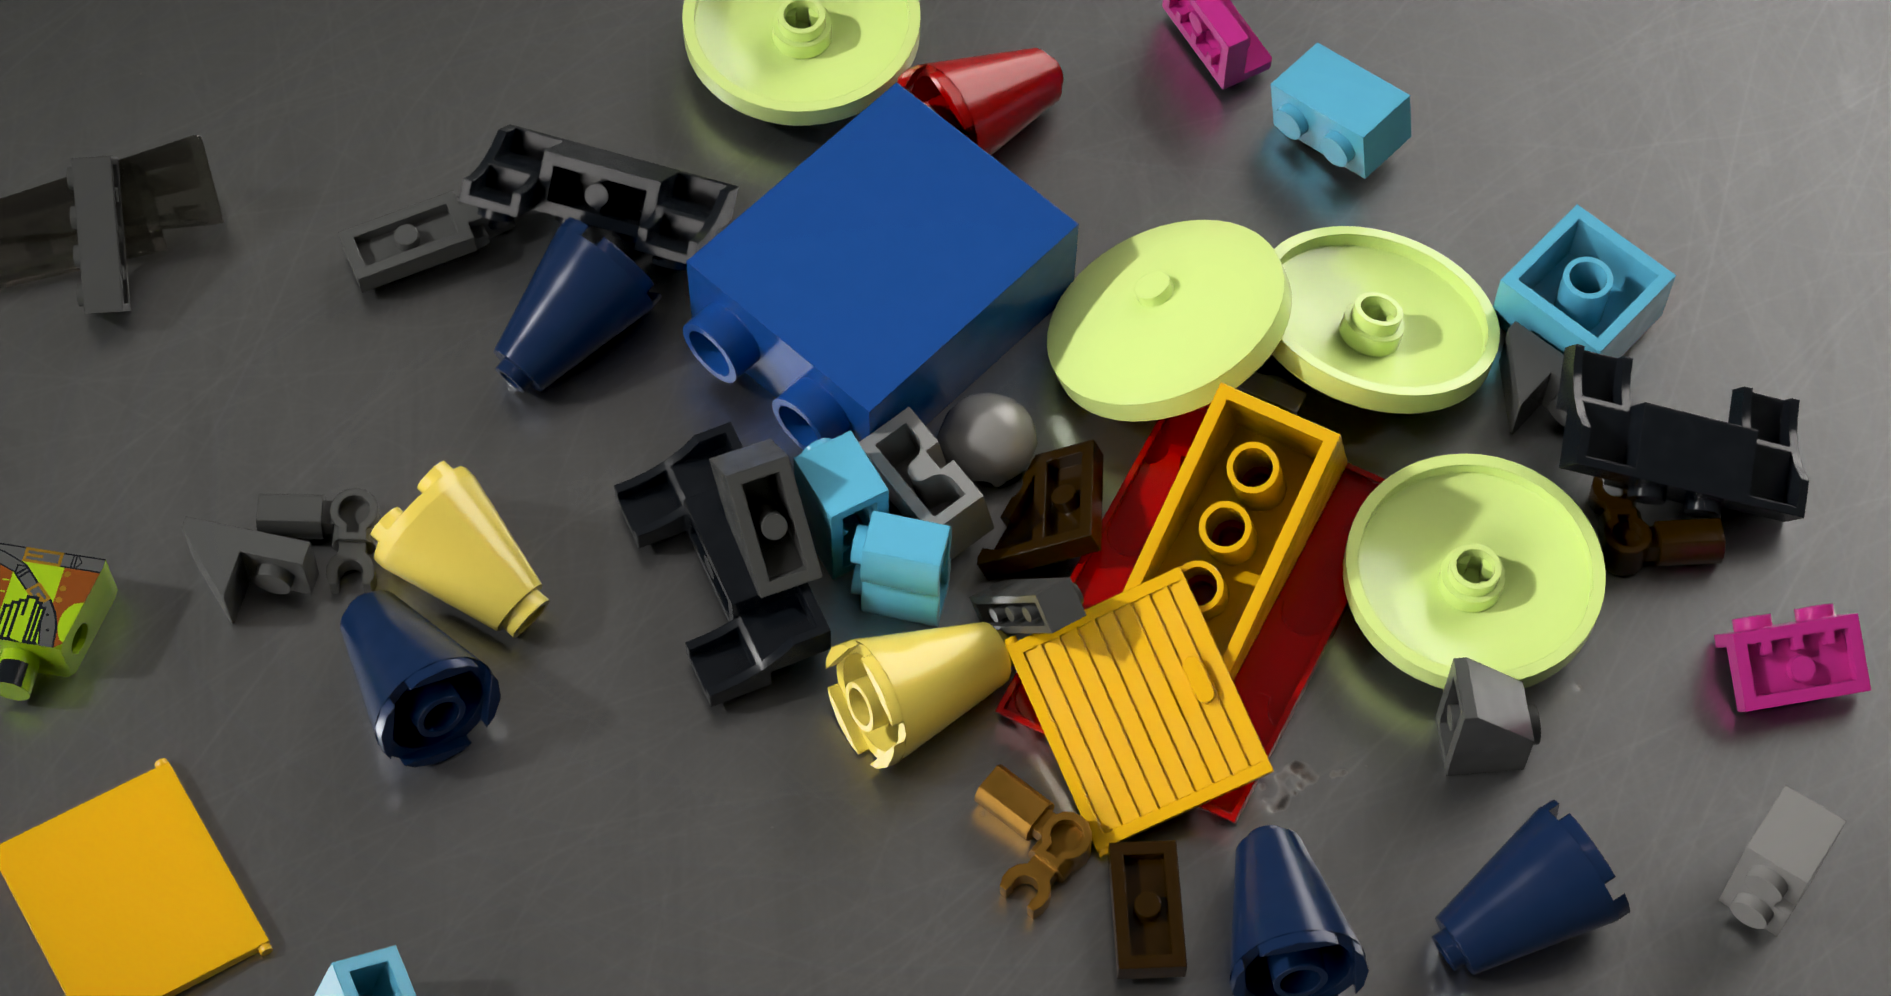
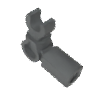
M360 488L346 489L339 493L333 501H327L325 495L260 493L258 495L257 531L293 539L324 540L326 534H333L332 547L338 553L331 557L326 566V577L332 593H340L341 578L350 570H357L363 573L362 585L365 593L375 591L378 576L369 554H373L376 550L377 540L371 536V532L381 520L378 503L371 493Z

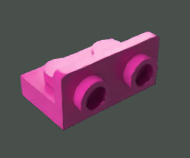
M1163 0L1162 7L1222 90L1270 69L1272 56L1230 0Z
M1833 603L1794 609L1796 620L1794 622L1773 625L1771 613L1732 619L1734 632L1716 634L1714 639L1716 648L1727 647L1737 711L1748 712L1871 691L1858 613L1835 615Z

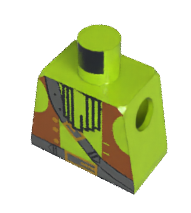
M0 543V696L18 701L28 700L38 673L69 677L77 672L118 592L106 559Z

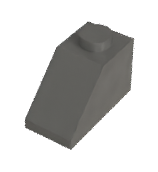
M770 438L710 458L709 461L726 519L758 595L763 598L822 578L823 575L789 456Z
M1453 658L1435 716L1446 776L1524 770L1533 745L1540 743L1541 723L1536 705L1527 706L1523 682L1470 658Z

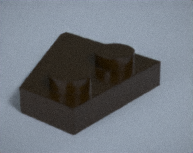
M1094 439L1035 455L1022 478L1023 484L1016 495L1011 497L1000 517L1006 526L1004 533L994 550L982 548L977 557V565L987 580L1101 551L1104 455Z

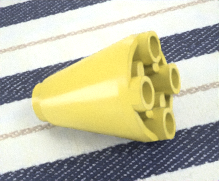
M443 460L422 478L417 486V489L422 494L404 512L397 506L385 514L375 525L371 532V536L378 541L374 560L389 572L496 631L504 629L513 638H516L536 621L546 609L550 600L540 592L543 586L476 477L466 467L459 466L453 469Z

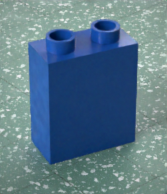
M896 82L686 261L692 319L683 326V336L698 361L718 379L727 383H733L746 373L776 398L772 402V409L778 423L802 450L816 440L822 438L833 439L850 430L857 441L860 442L908 407L914 411L926 426L1055 309L1065 290L1074 281L1079 224Z

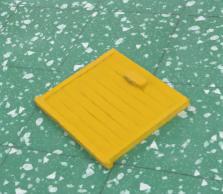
M1180 566L1085 609L1086 616L1054 633H1033L1020 640L1015 635L1004 640L1081 816L1089 823L1092 831V841L1100 858L1108 855L1109 843L1122 842L1274 772Z
M166 758L157 760L154 764L156 768L0 844V872L66 996H175L257 953H260L261 956H266L273 951L268 937Z

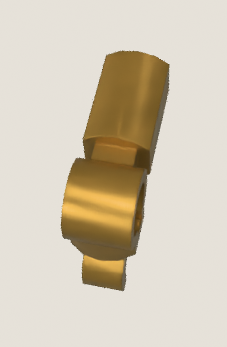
M1000 764L993 769L979 786L974 800L1025 840L1030 841L1033 838L1038 840L1028 853L1031 860L1028 863L1017 864L1009 868L1003 875L1000 883V894L1005 898L1012 894L1018 885L1030 884L1034 886L1037 894L1027 906V915L1035 919L1042 915L1049 907L1051 886L1056 881L1063 883L1072 871L1079 870L1088 862L1091 856L1092 831L1089 823L1082 816L1074 812H1061L1057 814L1053 812L1054 803Z

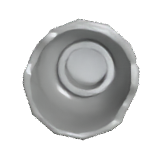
M976 393L962 398L948 411L936 437L947 464L954 460L971 481L990 482L994 487L1003 485L1007 480H1011L1025 471L1038 444L1034 420L1021 404H1018L1015 399L993 393Z

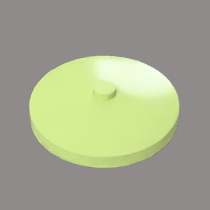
M684 0L682 23L685 49L689 61L701 82L712 94L733 109L762 121L782 125L809 126L827 124L857 115L897 82L898 77L911 67L916 57L920 40L921 15L919 0Z
M1189 220L1159 226L1139 233L1115 245L1079 273L1061 296L1051 316L1047 331L1048 357L1065 392L1080 407L1093 414L1113 420L1130 422L1153 421L1179 416L1210 404L1220 383L1237 388L1250 378L1270 357L1279 344L1290 319L1292 308L1290 282L1274 248L1262 236L1244 226L1219 220Z
M1332 226L1312 229L1294 235L1274 248L1290 282L1292 308L1287 328L1272 355L1289 372L1307 385L1329 397L1360 408L1387 413L1414 414L1437 411L1460 403L1476 392L1486 380L1500 343L1498 318L1494 307L1482 288L1468 273L1449 258L1407 237L1378 229L1356 226Z
M1465 453L1435 456L1415 462L1390 475L1370 493L1360 507L1352 523L1343 559L1345 594L1354 619L1365 637L1381 655L1397 668L1415 679L1441 689L1445 687L1453 658H1470L1522 681L1524 688L1531 687L1556 674L1572 661L1588 640L1599 616L1606 586L1605 563L1598 537L1591 523L1574 500L1559 486L1536 471L1513 461L1482 454Z

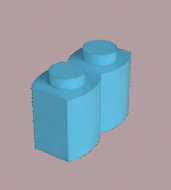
M875 510L872 512L869 526L858 524L850 558L851 563L856 564L852 578L851 593L861 595L862 612L939 627L950 580L951 558L949 556L952 527Z

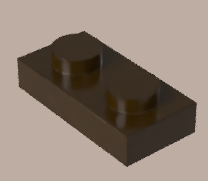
M1176 840L1109 843L1108 864L1117 979L1185 977L1187 957Z

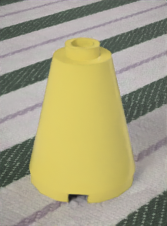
M978 622L850 639L831 647L826 657V669L836 665L838 683L827 687L829 698L837 721L852 748L858 755L869 750L877 758L870 764L876 769L886 768L899 763L1009 681L1011 666L1014 664L1004 642L1008 638L1007 635L1001 630H996L987 622Z

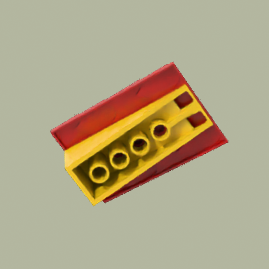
M1220 383L1210 404L1194 411L1156 422L1102 519L1101 551L1082 555L1070 578L1081 590L1084 599L1082 606L1085 610L1180 566L1268 759H1270L1349 606L1343 581V559L1352 523L1360 507L1370 493L1385 479L1348 463L1341 434L1224 383ZM1016 672L995 712L1045 735L1021 679ZM1259 779L1199 807L1236 824Z

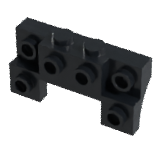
M510 124L498 129L492 145L475 171L463 178L459 202L477 206V213L480 216L501 222L514 221V217H519L532 209L555 215L554 219L560 223L571 217L589 227L591 225L612 231V236L617 239L636 243L634 250L653 255L652 262L658 266L673 270H687L686 261L714 238L715 231L731 222L739 186Z
M1579 344L1565 347L1556 405L1557 410L1567 412L1559 468L1605 479L1604 485L1627 490L1626 498L1633 502L1662 505L1665 504L1666 500L1682 503L1684 504L1683 512L1696 517L1720 518L1722 517V510L1726 509L1781 522L1805 517L1809 479L1803 469L1798 448L1797 429L1800 400L1793 398L1782 400L1754 393L1753 388L1746 386L1733 389L1728 422L1647 402L1631 406L1630 383L1633 358L1626 356L1614 358L1584 350L1585 346Z
M731 422L694 435L681 449L662 463L632 479L614 485L616 500L638 548L687 531L728 619V623L685 642L686 654L711 707L772 684L771 672L831 649V630L808 582L763 598L756 591L726 519L709 461L710 458L743 448Z

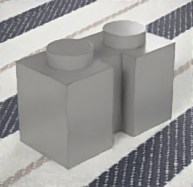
M910 407L859 442L887 486L889 499L904 517L952 527L949 556L951 560L995 528L983 494L954 460L948 464L946 463L938 440Z
M1785 785L1746 846L1718 901L1728 906L1733 915L1747 926L1755 929H1766L1775 936H1778L1817 874L1829 850L1844 827L1846 820Z

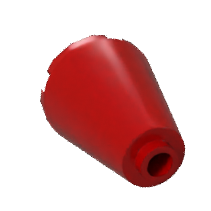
M1029 48L919 64L902 73L898 77L897 83L992 156L1059 101L1062 94L1064 77L1062 69L1054 57L1048 55L1042 49Z

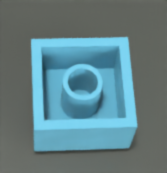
M1577 204L1500 280L1493 307L1498 318L1499 327L1506 333L1508 328L1517 321L1563 355L1565 347L1579 344L1585 346L1584 350L1620 358L1662 316L1676 275Z

